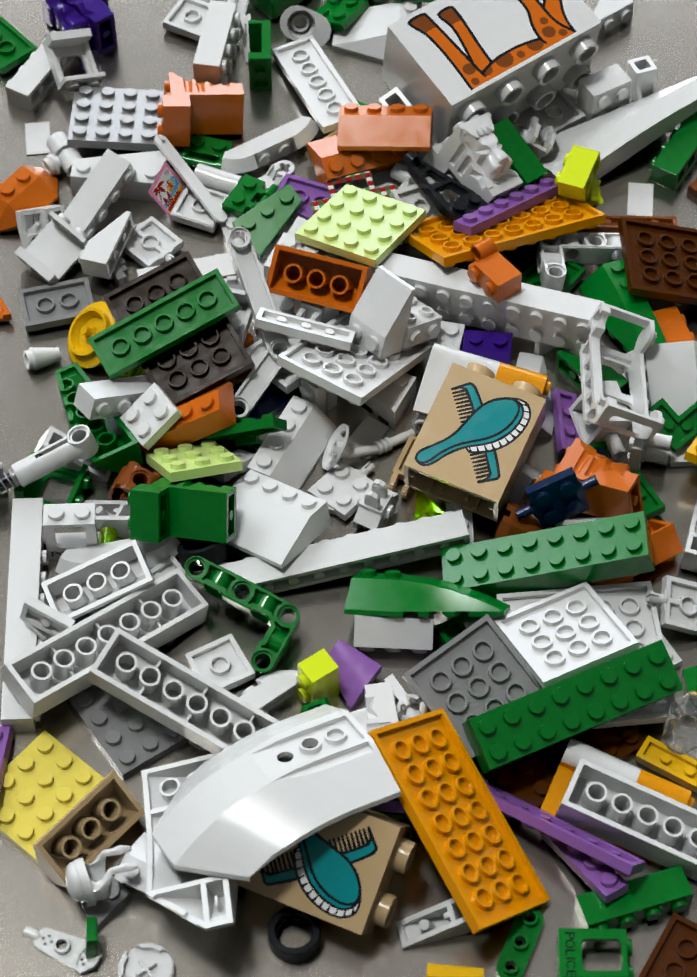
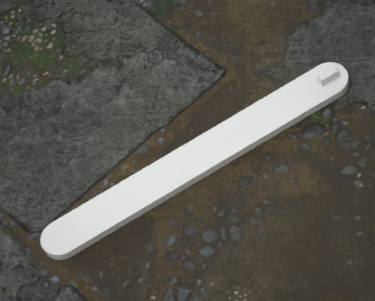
M162 134L156 135L154 137L155 145L217 223H225L227 220L226 213L165 136Z

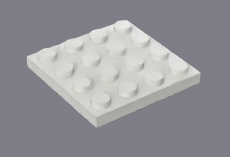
M586 581L508 613L504 617L494 619L495 624L524 659L530 673L542 688L639 649L637 639Z

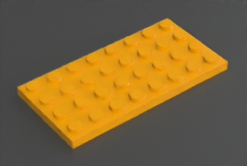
M556 195L472 236L453 230V224L442 214L425 218L404 241L443 267H453L456 263L475 261L470 247L486 237L493 239L498 252L504 250L511 251L522 245H534L537 241L545 239L552 240L559 235L574 234L581 229H593L596 225L606 223V214L583 201Z
M443 708L373 729L367 733L374 740L401 790V796L398 799L473 934L538 908L551 900Z

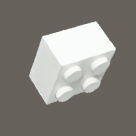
M617 63L579 79L576 105L586 114V121L629 104L632 80Z

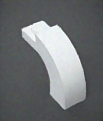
M648 55L627 61V75L632 80L630 92L632 102L658 92V68Z

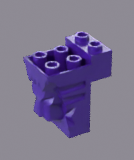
M41 0L43 19L46 25H56L58 29L63 31L90 28L92 37L88 42L91 48L98 54L118 46L115 17L108 7V0Z

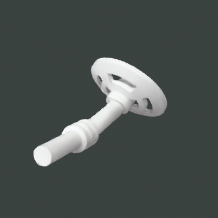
M343 423L334 431L326 446L322 467L325 470H330L341 458H355L374 454L382 455L392 451L393 447L407 442L409 436H416V433L413 429H410L391 438L384 437L375 441L373 445L351 448L348 445L349 426Z

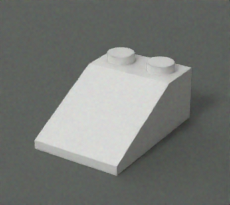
M378 266L350 316L348 329L356 331L354 341L379 359L401 352L416 289L383 266Z

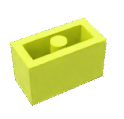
M576 145L572 146L570 153H566L564 157L562 171H558L555 178L558 195L585 202L601 165L599 151Z
M324 648L297 664V694L303 703H310L323 697L330 700L339 695V666Z

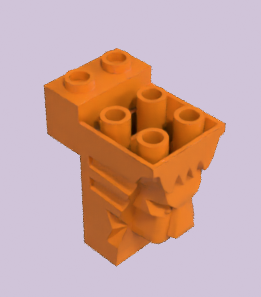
M168 72V81H164L162 104H157L158 118H162L161 124H157V135L162 134L173 146H190V135L243 134V84L213 85L210 82L197 83L194 79L186 81L173 72Z
M576 437L572 445L567 447L560 464L558 463L555 466L553 472L544 470L540 478H537L534 482L537 483L572 467L576 476L581 481L595 475L599 485L585 491L586 501L590 509L582 513L596 517H613L644 510L639 474L631 473L629 464L616 463L604 455L597 454V450L584 443L581 438Z

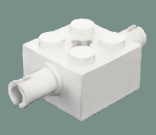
M602 380L603 387L621 393L617 381ZM581 393L568 409L579 438L588 445L606 442L611 459L614 461L623 459L627 452L620 439L622 434L583 421ZM617 402L618 406L628 409L627 405ZM612 416L607 423L627 429L632 424V421Z

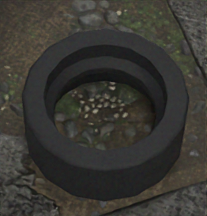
M186 539L177 546L179 560L184 570L186 561L192 556H200L216 565H219L228 558L226 543ZM195 566L191 569V571L204 570L200 566Z
M289 906L276 912L269 921L267 931L270 950L278 959L287 963L297 964L307 961L316 954L321 942V927L317 917ZM293 921L302 922L310 928L311 938L302 947H286L278 939L280 927Z

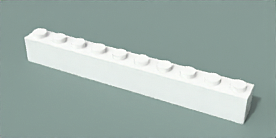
M16 498L12 501L4 663L44 642L36 635L32 628L28 627L20 619L24 602L29 596L46 604V595L42 593L41 585L42 582L47 580V573L43 571V565H48L47 550H44L46 542L43 531V498ZM3 682L1 703L2 726L11 725L14 733L36 732V722H41V715L32 719Z
M462 510L447 511L432 517H421L410 522H399L384 528H373L366 532L347 534L340 538L325 539L318 543L309 544L282 569L257 557H246L243 560L231 563L224 562L218 566H222L274 594L353 576L360 572L361 569L379 570L440 556L441 548L468 544L470 539ZM240 590L236 593L238 599H245L249 596L247 590ZM219 600L220 606L227 605V603Z

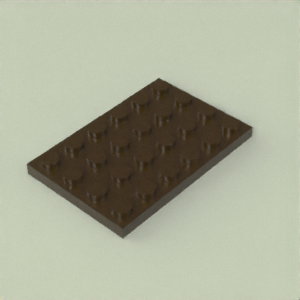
M186 251L102 297L117 323L203 275L189 251ZM226 317L142 363L141 367L151 385L154 382L159 385L177 407L255 367L229 319Z

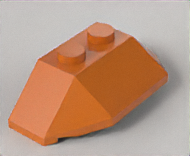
M23 165L0 184V234L1 232L18 229L15 211L53 205L58 200V178L53 175L51 176L40 167Z

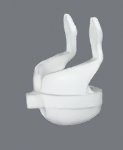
M119 845L112 849H105L90 864L85 863L83 857L70 862L65 872L66 886L70 896L75 901L86 902L87 907L96 906V901L109 898L112 893V876L120 872L136 870L138 866L136 864L122 863L121 865L109 868L105 874L106 856L124 854L132 850V848L127 845Z

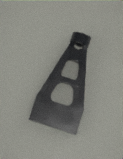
M414 150L409 151L401 161L402 166L407 169V172L436 209L452 224L453 221L463 217L464 214L472 213L481 206L489 205L473 190L424 162L421 156ZM429 176L439 183L431 186L425 178ZM449 189L460 197L447 202L440 195V192Z

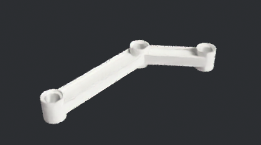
M243 227L232 229L227 245L254 319L260 307L277 311L249 231ZM242 238L245 243L238 245L234 243L233 239ZM258 328L266 351L234 395V405L240 406L244 410L243 414H235L236 422H240L241 419L248 417L283 368L276 364L278 356L274 354L273 350L280 348L286 351L291 347L285 335L265 332Z

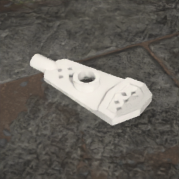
M27 926L23 931L24 937L34 941L35 948L79 975L95 969L102 958L99 944L96 957H86L85 939L46 927L38 931ZM61 941L67 943L64 949H58L56 946Z

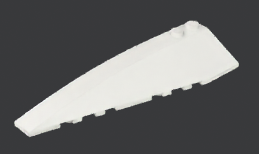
M697 76L556 134L554 145L550 152L540 159V162L548 171L545 177L552 178L555 181L558 171H562L564 167L563 160L566 153H570L572 146L576 145L600 152L601 165L595 179L601 178L697 112Z

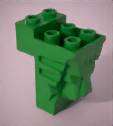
M162 477L150 485L139 484L130 489L127 498L128 505L130 506V517L127 524L130 531V540L136 539L137 541L160 543L170 536L228 543L236 537V487L226 485L217 487L205 485L203 482L193 484L190 479L170 482L165 477Z

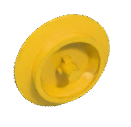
M95 302L85 307L75 317L70 326L67 342L68 353L74 363L77 362L81 368L90 369L101 365L88 338L116 323L105 302Z

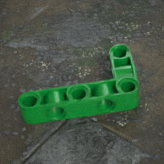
M200 556L190 557L186 561L184 568L187 579L193 585L269 625L265 636L261 642L258 641V645L252 654L251 666L257 677L274 672L300 626L298 608L222 566H218ZM195 566H200L204 570L200 575H192L190 573L191 569ZM240 590H247L249 596L245 599H238L236 593ZM285 614H293L295 616V620L292 623H284L281 618ZM265 658L270 661V665L265 669H261L256 666V662Z

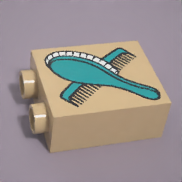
M452 363L404 463V485L498 522L545 420L546 399L542 398L541 391L530 383L515 381L513 386L494 379L495 374L484 365L469 363L465 368Z
M366 809L333 823L300 841L252 875L250 882L238 880L237 884L356 934L364 935L373 932L375 925L386 928L390 923L398 897L387 893L395 871L403 875L407 874L416 854L417 843L407 839L411 825Z

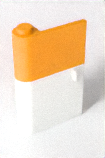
M434 343L413 411L428 415L452 363L465 368L469 363L484 365L495 374L494 379L513 386L515 381L530 383L541 391V397L543 395L548 396L552 382L547 381L548 376Z

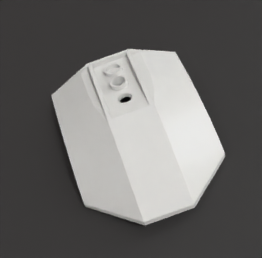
M325 704L258 730L205 761L180 785L153 830L152 839L174 870L250 882L252 875L300 841L350 815L400 797L401 790L374 740L348 710ZM284 756L292 759L289 762L278 761L279 758Z

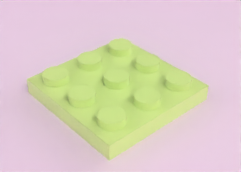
M204 440L198 445L180 444L177 446L178 448L174 449L160 447L154 449V452L146 453V463L170 482L243 470L242 460L215 440Z

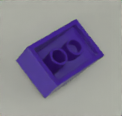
M464 329L462 351L510 365L513 334Z

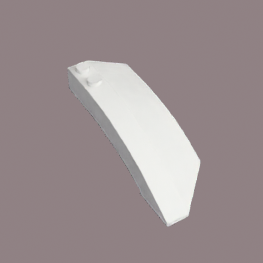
M219 752L141 770L147 833V888L144 893L147 897L205 931L235 925L238 880L174 870L152 839V832L180 785L205 761Z

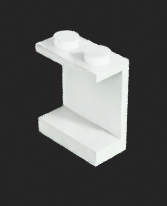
M51 210L49 215L52 220L26 249L19 246L14 252L20 261L48 284L58 283L78 261L80 251L84 250L88 242V235L79 227L75 230L69 225L71 221L62 213L57 215Z

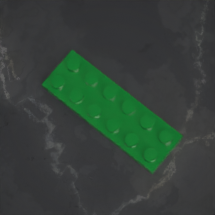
M216 268L88 338V341L110 380H113L241 310V307Z

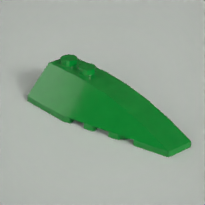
M623 259L602 264L579 287L583 297L604 301L606 304L654 320L655 332H657L654 344L667 343L647 298L628 294ZM610 315L605 324L609 335L614 340L617 339L627 353L634 350L638 335L643 330V327Z
M75 362L55 371L70 427L72 428L79 424L87 425L98 443L97 453L89 458L93 465L119 473L122 467L127 466L130 461L143 465L144 461L140 444L119 416L89 420L74 405L79 383L92 382L79 364Z
M361 569L360 572L351 578L344 608V614L403 617L404 613L417 612L418 617H429V615L442 612L444 617L459 616L463 612H468L469 617H484L486 614L490 617H504L510 611V605L462 585L435 578L401 574L399 570H387L385 573H376L375 569Z

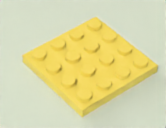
M44 730L6 767L0 794V834L39 865L33 844L104 777Z

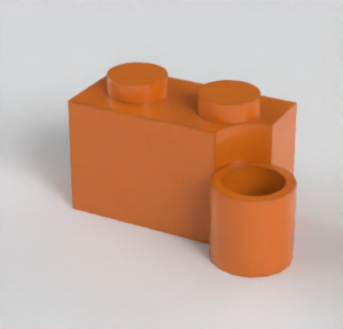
M486 237L471 245L470 251L476 261L468 265L467 273L470 280L476 282L487 296H491L497 303H500L521 291L522 273L497 251V246L492 238Z

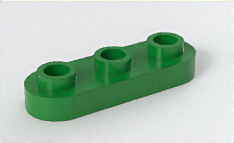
M534 908L515 917L496 965V977H524L543 929L544 917L538 909ZM532 917L535 921L527 922L525 918ZM517 941H522L525 943V945L517 946L515 943ZM512 965L515 967V970L509 971L505 967Z

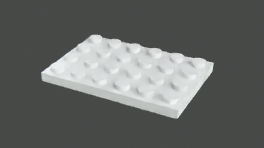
M344 311L326 324L348 329L351 313ZM302 339L278 355L276 364L285 368L286 371L295 373L305 378L308 382L315 383L328 392L348 400L351 404L361 406L428 357L434 342L429 340L406 349L401 348V352L379 359L355 341H353L350 351H339L330 346L316 345Z

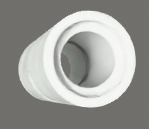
M55 132L47 139L46 145L54 157L58 156L62 169L70 178L73 160L83 157L76 147H67V135L65 132Z
M201 163L196 166L194 174L206 188L228 195L242 179V176Z

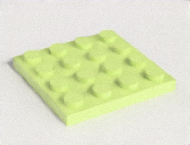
M346 184L295 232V241L376 268L426 218V210Z

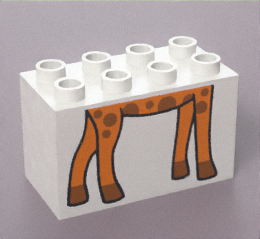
M435 0L388 26L381 78L390 90L397 86L412 106L416 104L433 106V131L437 136L438 143H442L447 137L451 136L453 133L452 129L457 123L461 121L465 123L477 114L481 116L489 112L492 115L493 125L507 117L514 124L519 118V113L531 106L536 111L545 108L553 101L556 92L567 86L571 90L578 89L579 79L592 74L590 66L592 58L599 48L596 42L602 22L583 0Z

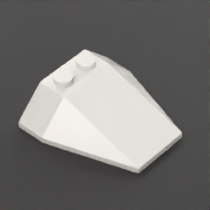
M402 1L368 7L345 32L333 30L332 49L383 63L388 26L422 8V2Z

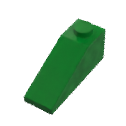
M562 350L558 351L555 368L581 390V381L579 380V376H581L580 357ZM601 364L602 380L617 381L621 393L627 394L628 382L622 374H618L612 367Z

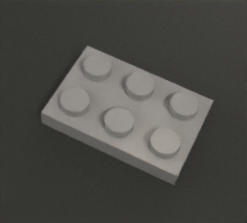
M88 277L17 290L26 332L72 324L75 317L85 307L94 303Z

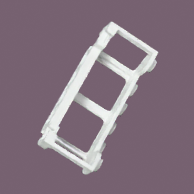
M601 302L591 316L587 326L591 330L589 339L585 344L582 343L579 351L583 421L635 439L651 441L656 433L663 429L665 422L661 411L654 410L650 416L648 411V383L646 382L645 375L647 367L644 363V353L649 346L655 343L657 338L654 320ZM609 315L643 327V330L638 335L632 355L600 345V337L605 331V324ZM601 361L628 371L630 395L603 387ZM617 402L628 405L631 410L618 406ZM612 416L632 421L633 432L608 424L607 422Z

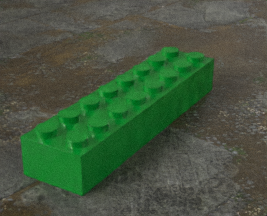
M644 511L441 548L443 581L462 585L495 599L496 594L558 589L575 586L585 581L591 583L655 571L650 527Z
M661 639L472 717L462 723V726L482 773L486 774L674 695L684 688Z

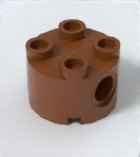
M130 461L127 466H123L107 492V499L127 500L130 489L139 484L150 485L163 476L158 472H151L143 468L135 461Z

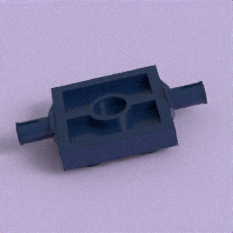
M570 467L525 487L529 505L515 510L519 521L533 514L539 520L542 529H546L589 510L585 491L599 485L598 480L594 475L581 481L576 476L573 468Z

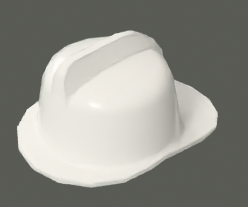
M296 5L289 7L281 15V31L291 40L296 41L312 35L321 47L330 38V23L320 13L304 6Z

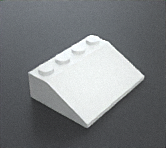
M250 469L232 486L236 487V537L226 544L281 569L331 526L327 501Z

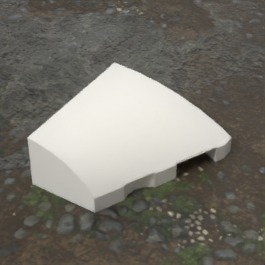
M53 204L15 211L18 232L24 249L29 246L52 220L49 215L51 210L57 215L63 214L65 206Z

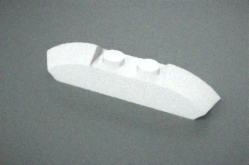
M302 116L224 152L221 170L237 175L266 166L304 147L316 136L319 126L311 117Z
M169 536L160 543L137 541L150 568L155 567L171 556L175 557L178 555L177 546L180 542L176 537ZM129 538L65 550L59 558L55 572L59 574L66 572L132 540Z
M280 670L267 673L255 679L257 686L252 685L246 688L239 698L267 713L295 694L298 671ZM189 740V744L198 750H206Z

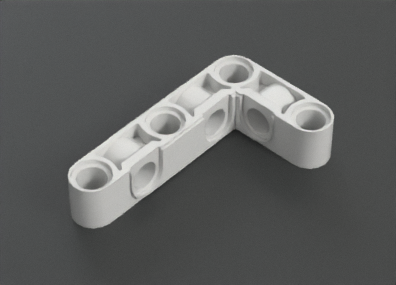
M576 232L574 234L559 235L552 240L538 241L535 258L541 287L563 291L567 272L565 261L579 264H605L623 259L619 233Z

